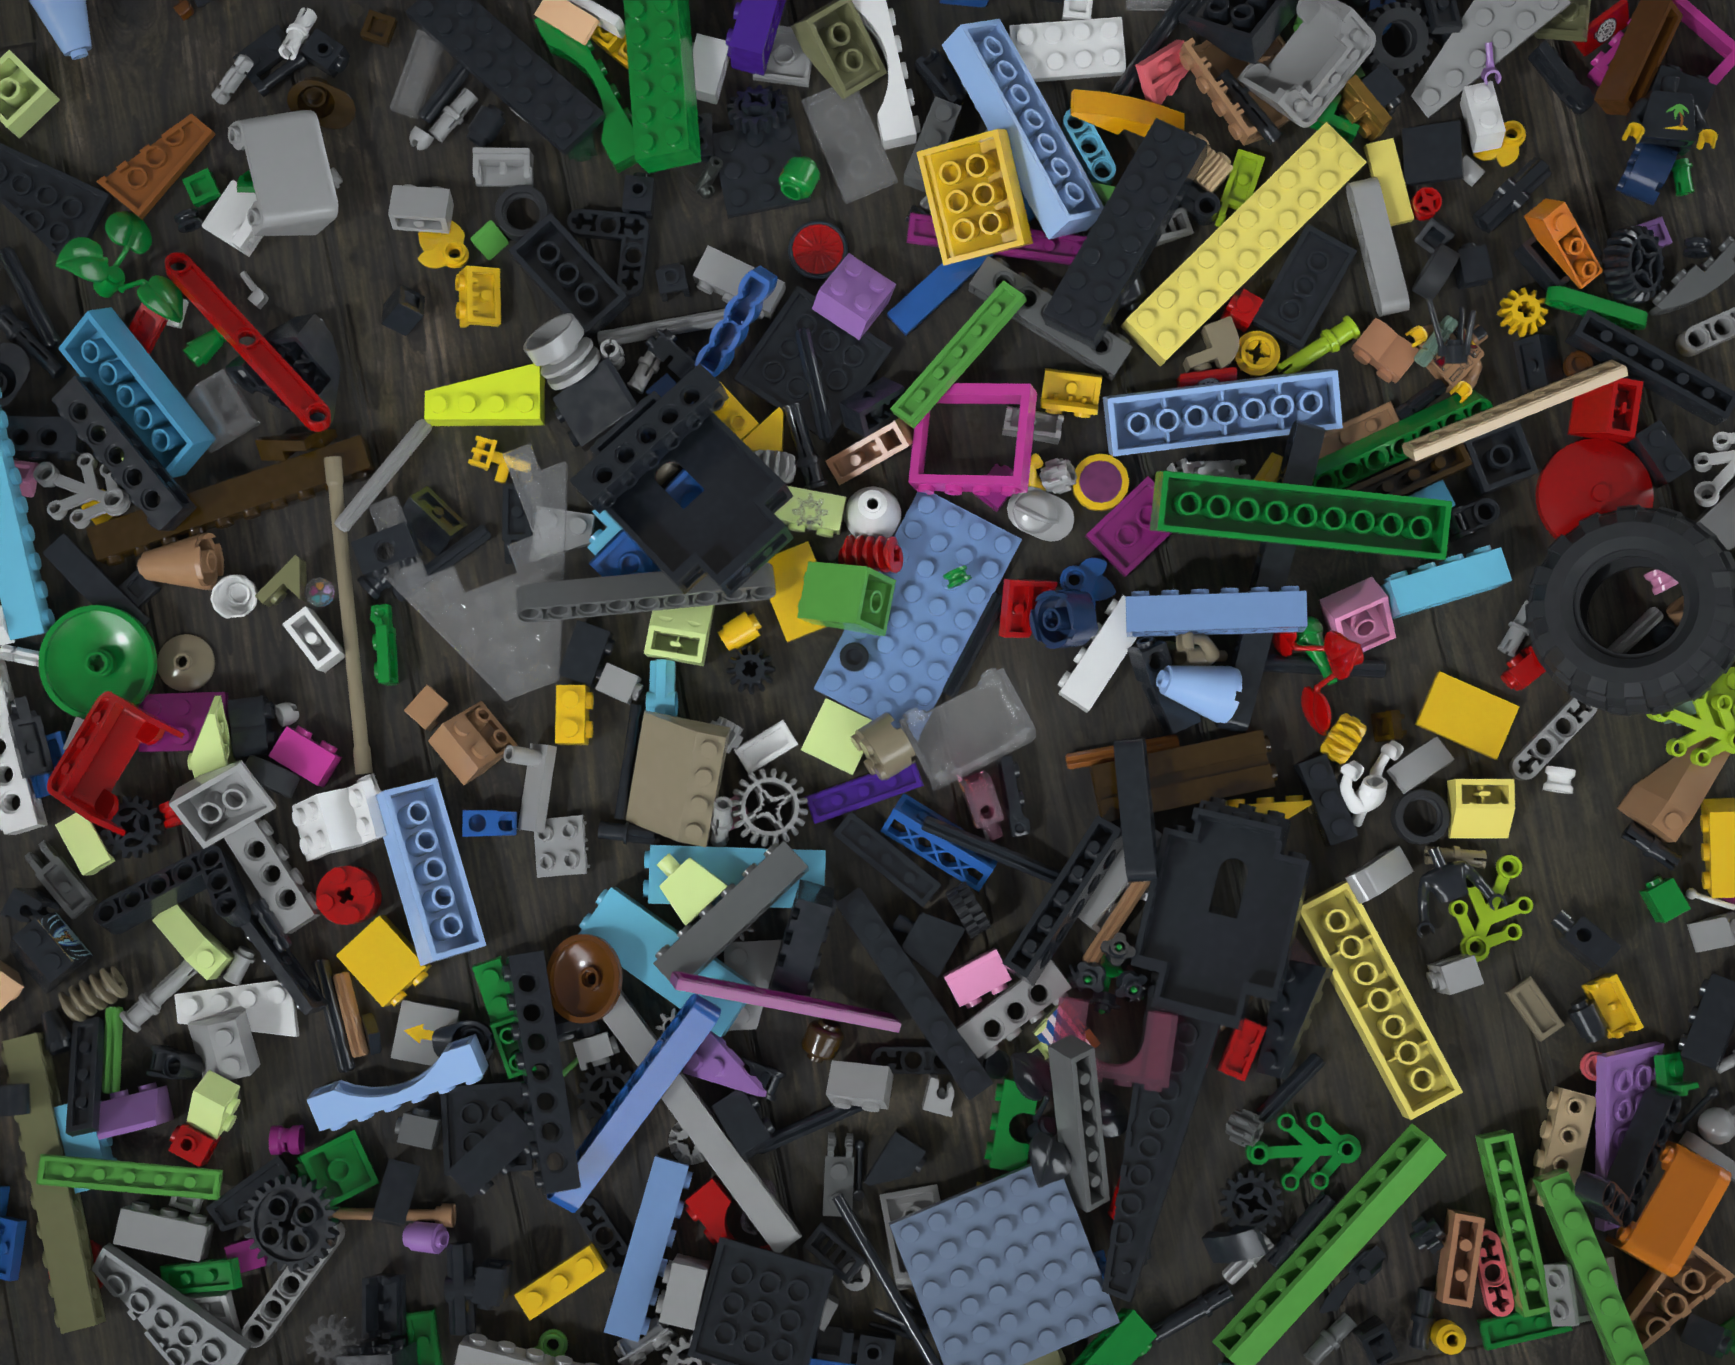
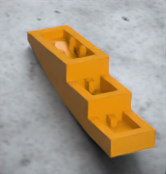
M1074 89L1071 92V116L1118 135L1125 129L1145 137L1156 118L1184 131V113L1160 104L1107 92Z

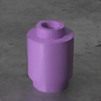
M415 1221L414 1223H409L403 1231V1244L405 1247H409L411 1251L440 1254L449 1242V1233L443 1224Z

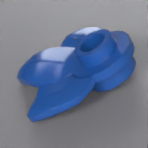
M1098 558L1086 559L1079 566H1069L1060 575V585L1063 590L1078 589L1088 592L1092 597L1094 607L1095 601L1108 599L1116 593L1112 583L1102 575L1106 569L1107 562ZM1072 575L1077 576L1079 584L1071 585L1069 577Z

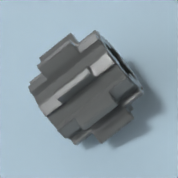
M1236 1109L1230 1115L1226 1124L1225 1133L1230 1135L1229 1140L1243 1147H1246L1247 1144L1252 1147L1255 1146L1264 1130V1123L1259 1121L1260 1116L1246 1109H1243L1242 1112Z

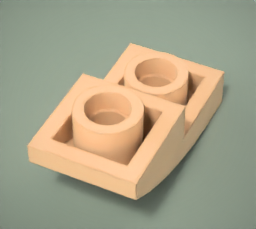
M542 0L534 14L542 21L586 46L600 22L567 0Z

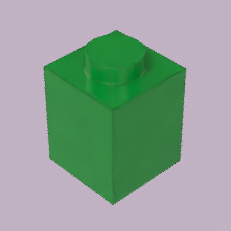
M1661 875L1656 876L1645 882L1647 887L1639 891L1655 922L1666 923L1691 909L1674 878H1662Z

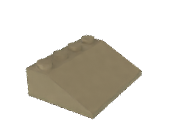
M645 710L626 821L677 842L707 847L712 831L710 826L714 812V801L716 802L719 795L731 728Z

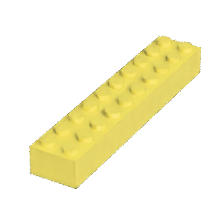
M1326 122L1123 322L1121 328L1161 367L1367 162Z

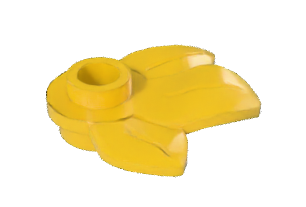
M1514 120L1505 122L1506 132L1502 147L1473 153V156L1483 161L1496 158L1501 167L1514 163L1519 156V147L1526 138V131L1523 125ZM1513 134L1515 138H1509L1506 135Z
M451 220L449 234L418 233L420 246L424 250L418 257V261L424 266L434 269L443 266L460 268L467 263L469 251L463 244L465 234L454 221ZM456 253L459 257L452 258L450 255Z

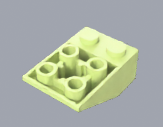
M715 605L652 611L644 654L647 657L704 666Z

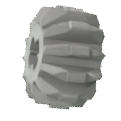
M777 450L754 451L786 484L793 482L794 475H796L795 456Z

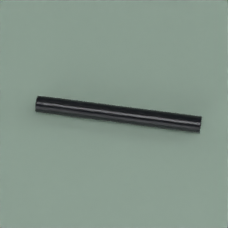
M631 704L615 819L626 820L642 711L641 705Z

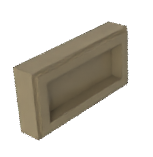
M1531 976L1526 977L1505 992L1538 1041H1543L1565 1026Z

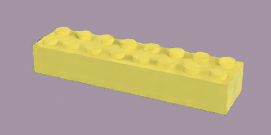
M1342 881L1304 901L1299 923L1322 966L1333 969L1330 981L1402 1116L1412 1120L1463 1093L1362 903H1358L1347 881Z

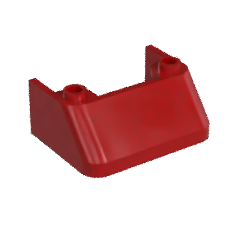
M110 691L104 692L93 704L47 782V791L86 820L124 836L126 831L111 821L119 809L118 797L111 792L141 742L146 745H153L161 740L165 731L181 739L185 734Z

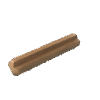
M342 972L335 974L333 981L353 1058L365 1056L369 1053L350 973Z

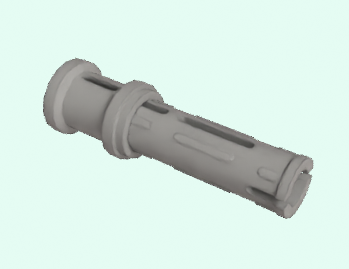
M184 960L149 993H142L138 997L139 1000L128 1011H122L119 1014L120 1018L131 1030L138 1033L141 1030V1025L152 1015L159 1014L161 1005L198 971Z

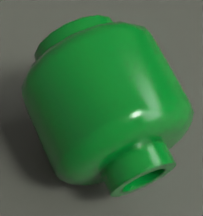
M809 157L790 158L778 178L782 193L792 200L809 198L820 180V171L816 163Z

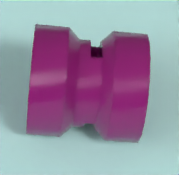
M283 1125L271 1126L269 1132V1151L271 1155H282L283 1152H290L293 1155L303 1153L305 1147V1129L303 1125H292L290 1128H284Z

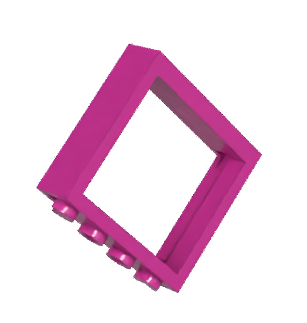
M1672 0L1683 14L1681 21L1724 58L1707 77L1710 83L1717 85L1735 66V41L1688 0ZM1621 30L1608 43L1612 48L1606 54L1601 50L1590 62L1594 67L1586 76L1598 87L1601 85L1608 70L1607 65L1612 61L1620 40L1624 36Z
M954 383L937 402L944 404H1020L1013 476L924 474L930 420L929 411L914 428L909 484L917 492H926L928 495L934 494V491H945L949 495L973 492V494L978 496H988L990 492H1001L1002 495L1012 497V494L1028 493L1037 392L1031 384Z

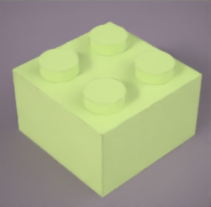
M8 50L0 58V121L20 139L60 99L14 53Z

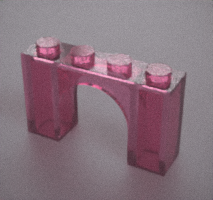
M1066 996L1059 997L1053 1043L1070 1034L1086 1042L1085 1032L1090 1000ZM1148 1010L1145 1038L1140 1052L1130 1061L1121 1064L1106 1063L1095 1056L1098 1082H1102V1078L1114 1079V1084L1119 1086L1132 1087V1082L1144 1084V1089L1161 1092L1162 1087L1168 1088L1178 1014Z

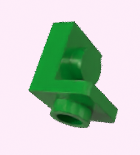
M1666 1052L1654 1055L1657 1088L1670 1091L1679 1096L1689 1095L1688 1090L1699 1088L1698 1082L1683 1081L1684 1065L1681 1061L1680 1052Z

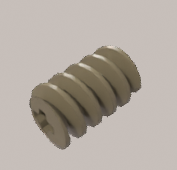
M111 966L110 973L104 968L99 969L100 979L96 975L90 974L89 980L91 984L89 985L84 980H79V991L73 985L69 986L70 996H67L63 991L58 992L61 1006L71 1020L82 1022L86 1020L87 1015H95L97 1009L104 1010L108 1003L114 1004L117 1002L118 997L125 998L128 995L126 982L115 966Z

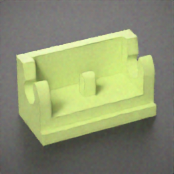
M74 813L55 824L82 875H94L115 862L114 857L108 853L92 822L86 820L78 813Z

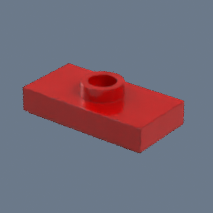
M141 303L128 329L150 355L168 319L158 315Z
M1245 1018L1242 1031L1232 1029L1216 1070L1245 1082L1267 1027Z

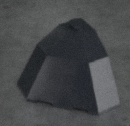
M315 313L296 316L270 330L263 337L329 407L332 423L341 369L333 335L325 326L324 321ZM241 355L225 367L242 389L251 394L258 391L268 396L270 404L288 413L290 410L288 406ZM319 412L310 415V419L322 421L325 419V415Z

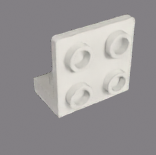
M232 180L202 223V227L248 257H250L263 237L253 235L252 226L249 225L247 219L248 210L257 201L256 194L237 193V182Z

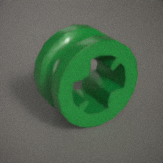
M966 565L943 575L944 580L946 579L949 582L947 585L948 589L958 587L972 579L971 575L966 574Z

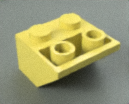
M1514 779L1447 780L1448 809L1450 813L1448 839L1509 837L1515 811Z

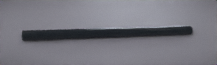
M840 1194L833 1198L834 1204L928 1365H941L844 1195Z

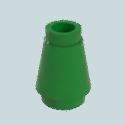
M214 328L187 342V347L183 349V352L199 368L202 364L206 366L227 340Z

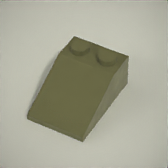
M834 0L791 25L802 51L842 99L849 97L887 73L852 0Z

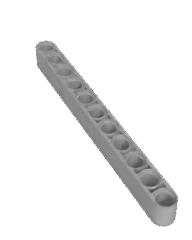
M621 989L615 1006L602 1019L636 1065L639 1066L658 1041V1038ZM681 1071L661 1099L771 1249L777 1253L783 1252L802 1237L801 1233L748 1160L739 1155L723 1126Z

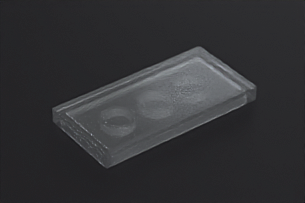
M831 87L801 100V104L845 204L898 183V179L859 91L842 99Z

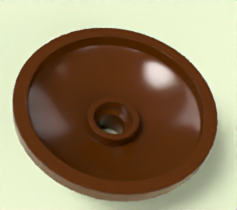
M591 934L574 935L560 943L550 957L547 975L551 1001L555 1010L562 1017L575 1023H592L602 1019L613 1009L621 993L623 976L618 955L607 941Z

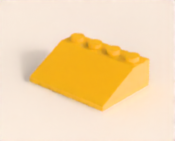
M995 129L917 152L943 266L1033 244L1007 130Z

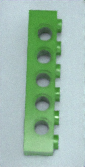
M1504 1129L1475 1135L1496 1230L1505 1258L1515 1311L1523 1317L1548 1313L1550 1308L1545 1270L1514 1135L1512 1132Z

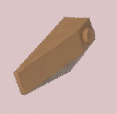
M1710 736L1688 747L1683 756H1675L1667 763L1655 769L1650 775L1635 783L1617 809L1654 836L1656 835L1661 838L1662 842H1676L1693 819L1730 753L1726 751L1712 757L1711 762L1704 767L1693 764L1690 760V754L1694 749H1704L1718 741V739ZM1703 753L1698 757L1699 762L1703 759Z

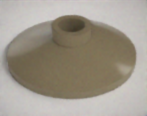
M184 634L173 637L163 645L157 659L158 673L163 682L172 689L183 692L197 690L204 686L213 675L215 669L213 650L206 641L194 635ZM182 657L187 658V664L184 667L179 665V660Z

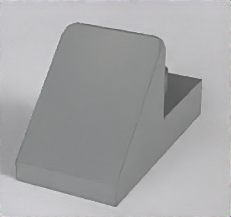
M1734 910L1687 924L1695 952L1735 945Z

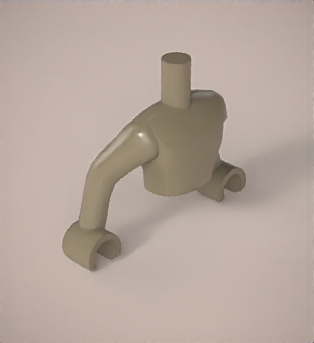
M1187 632L1177 635L1176 642L1164 641L1167 644L1169 653L1172 654L1173 665L1210 666L1214 662H1225L1228 658L1227 652L1219 650L1204 633L1193 634V632Z

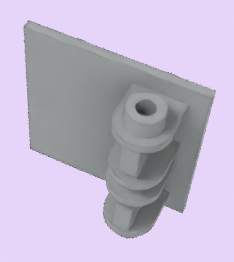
M583 815L546 819L544 833L534 832L537 878L587 874V868H590V865L587 863L586 851L589 849L585 847V842H588V839H585V825L587 821H584Z

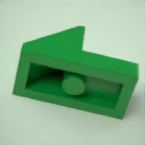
M1340 94L1332 100L1317 121L1309 127L1318 131L1327 122L1348 144H1351L1360 125L1352 124L1344 115H1334L1342 97Z

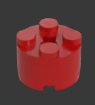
M340 866L331 869L320 880L316 891L317 908L328 920L341 925L358 924L368 920L378 911L382 901V892L375 875L369 870L357 866ZM346 890H351L350 894L354 896L353 900H347Z

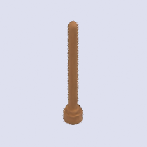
M442 1203L441 1206H436L435 1209H409L406 1221H435V1223L443 1224L444 1227L453 1228L456 1223V1205L454 1203ZM339 1208L333 1214V1218L340 1220H372L375 1208Z

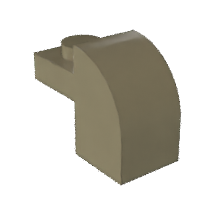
M1231 316L1203 327L1200 333L1207 349L1185 358L1183 366L1186 373L1210 370L1212 364L1215 369L1227 368L1231 364L1239 349V335Z

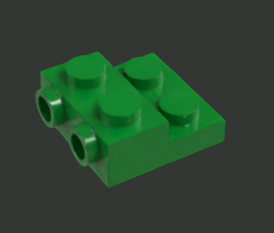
M355 1130L298 1157L299 1164L295 1165L299 1177L305 1174L309 1183L317 1179L316 1189L319 1190L325 1186L327 1187L324 1193L325 1198L334 1196L333 1201L329 1203L330 1207L379 1183Z

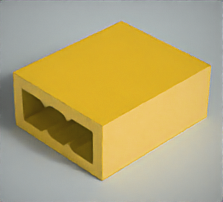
M379 915L336 955L382 1007L389 1006L390 1004L393 1007L398 1005L407 996L404 991L412 984L416 987L429 976L426 971L431 967L430 964L420 966L415 947L386 915Z

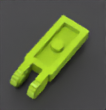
M1238 149L1232 165L1233 169L1229 174L1220 201L1221 207L1215 226L1220 227L1224 223L1228 207L1237 210L1253 195L1265 157Z

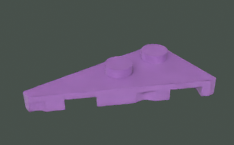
M712 1031L709 1032L684 1066V1074L752 1095L766 1097L767 1091L764 1090L758 1078L751 1076L743 1067L745 1065L744 1062L732 1049L726 1046V1042L722 1037L715 1035Z

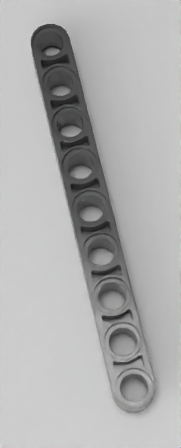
M770 563L762 566L729 597L707 575L684 595L662 571L521 585L516 589L517 618L522 622L532 623L762 601L773 598L776 595L774 569Z

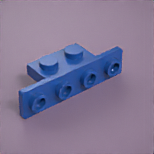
M0 1186V1279L15 1281L19 1279L27 1221L6 1216L10 1187Z

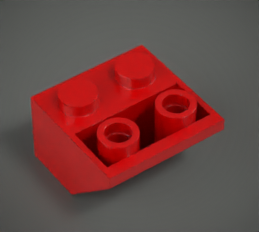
M1621 378L1574 397L1568 435L1604 439L1619 444H1625L1634 439L1644 382Z

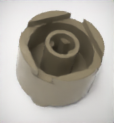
M886 712L856 730L855 734L851 736L852 743L858 751L863 750L867 758L864 761L867 770L872 776L876 774L881 781L890 779L916 762V759L912 758L915 756V751L901 727L896 729L892 726L891 723L895 719Z

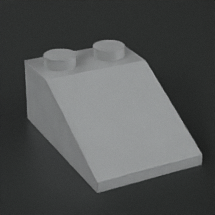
M242 760L202 774L176 789L168 803L203 849L276 808V804Z
M937 1184L880 1195L894 1282L898 1290L913 1288L888 1223L939 1202L940 1196Z

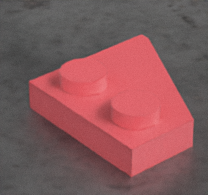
M1184 40L1173 41L1135 65L1145 101L1161 105L1167 95L1172 96L1180 80L1187 74L1188 71L1183 67L1179 58Z

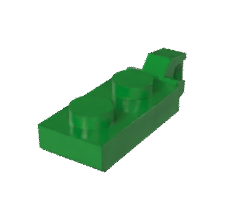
M389 604L371 606L370 620L375 625L376 633L373 634L372 643L374 650L377 651L374 674L380 684L387 686L397 685L399 682L396 628L393 627L392 606Z

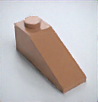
M898 418L827 459L826 463L840 486L913 444L914 429Z

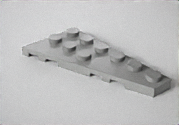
M1474 0L1461 19L1463 27L1460 33L1451 34L1411 97L1428 118L1432 117L1463 92L1464 86L1473 84L1481 77V72L1486 67L1485 43L1492 42L1493 60L1496 65L1567 8L1571 2L1569 0Z

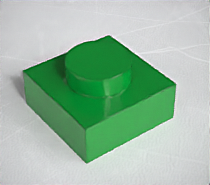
M208 168L182 179L196 208L222 195L212 172Z

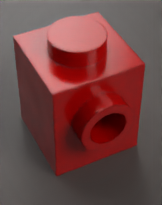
M184 1123L181 1126L178 1125L170 1137L172 1144L168 1151L200 1167L208 1164L221 1137L219 1136L216 1140Z

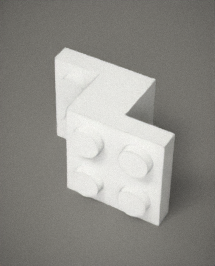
M372 779L360 781L347 788L316 794L292 806V819L298 827L300 849L305 854L306 861L316 860L331 853L361 847L387 835Z

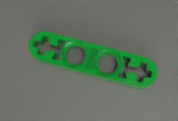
M1551 286L1547 288L1545 304L1578 315H1582L1589 309L1619 327L1629 330H1644L1646 328L1648 317L1646 311L1567 287Z

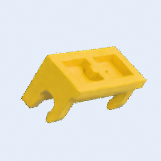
M1606 973L1581 985L1588 1000L1594 999L1605 1018L1608 1024L1606 1028L1608 1039L1622 1038L1626 1032L1638 1031L1644 1028L1617 974Z

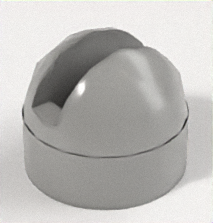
M414 126L409 140L412 147L417 145V150H425L431 145L434 137L419 127Z
M291 702L275 705V714L282 727L293 724L299 718V711H294L297 706Z

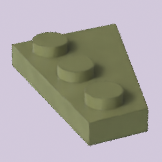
M1569 0L1571 4L1534 33V36L1537 39L1587 42L1591 0Z

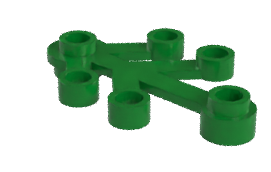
M1316 1111L1308 1113L1306 1124L1311 1129L1318 1130L1331 1143L1318 1144L1296 1124L1295 1118L1292 1115L1281 1113L1276 1120L1277 1126L1281 1130L1289 1132L1302 1145L1267 1146L1259 1140L1255 1143V1146L1252 1147L1247 1144L1245 1148L1246 1158L1255 1165H1262L1272 1158L1302 1157L1289 1172L1284 1173L1280 1178L1281 1186L1287 1191H1294L1299 1187V1179L1320 1156L1331 1157L1320 1171H1314L1310 1175V1184L1318 1190L1325 1189L1328 1186L1329 1177L1341 1163H1353L1361 1154V1145L1356 1137L1351 1134L1339 1135L1325 1122L1324 1116ZM1314 1115L1320 1117V1123L1317 1126H1312L1310 1122ZM1284 1117H1289L1291 1120L1290 1126L1282 1127L1281 1120ZM1344 1144L1351 1145V1152L1349 1154H1343L1342 1146ZM1262 1148L1263 1156L1259 1159L1255 1158L1254 1150ZM1317 1175L1324 1177L1323 1184H1315L1314 1179ZM1289 1176L1295 1179V1183L1291 1187L1285 1185V1179Z

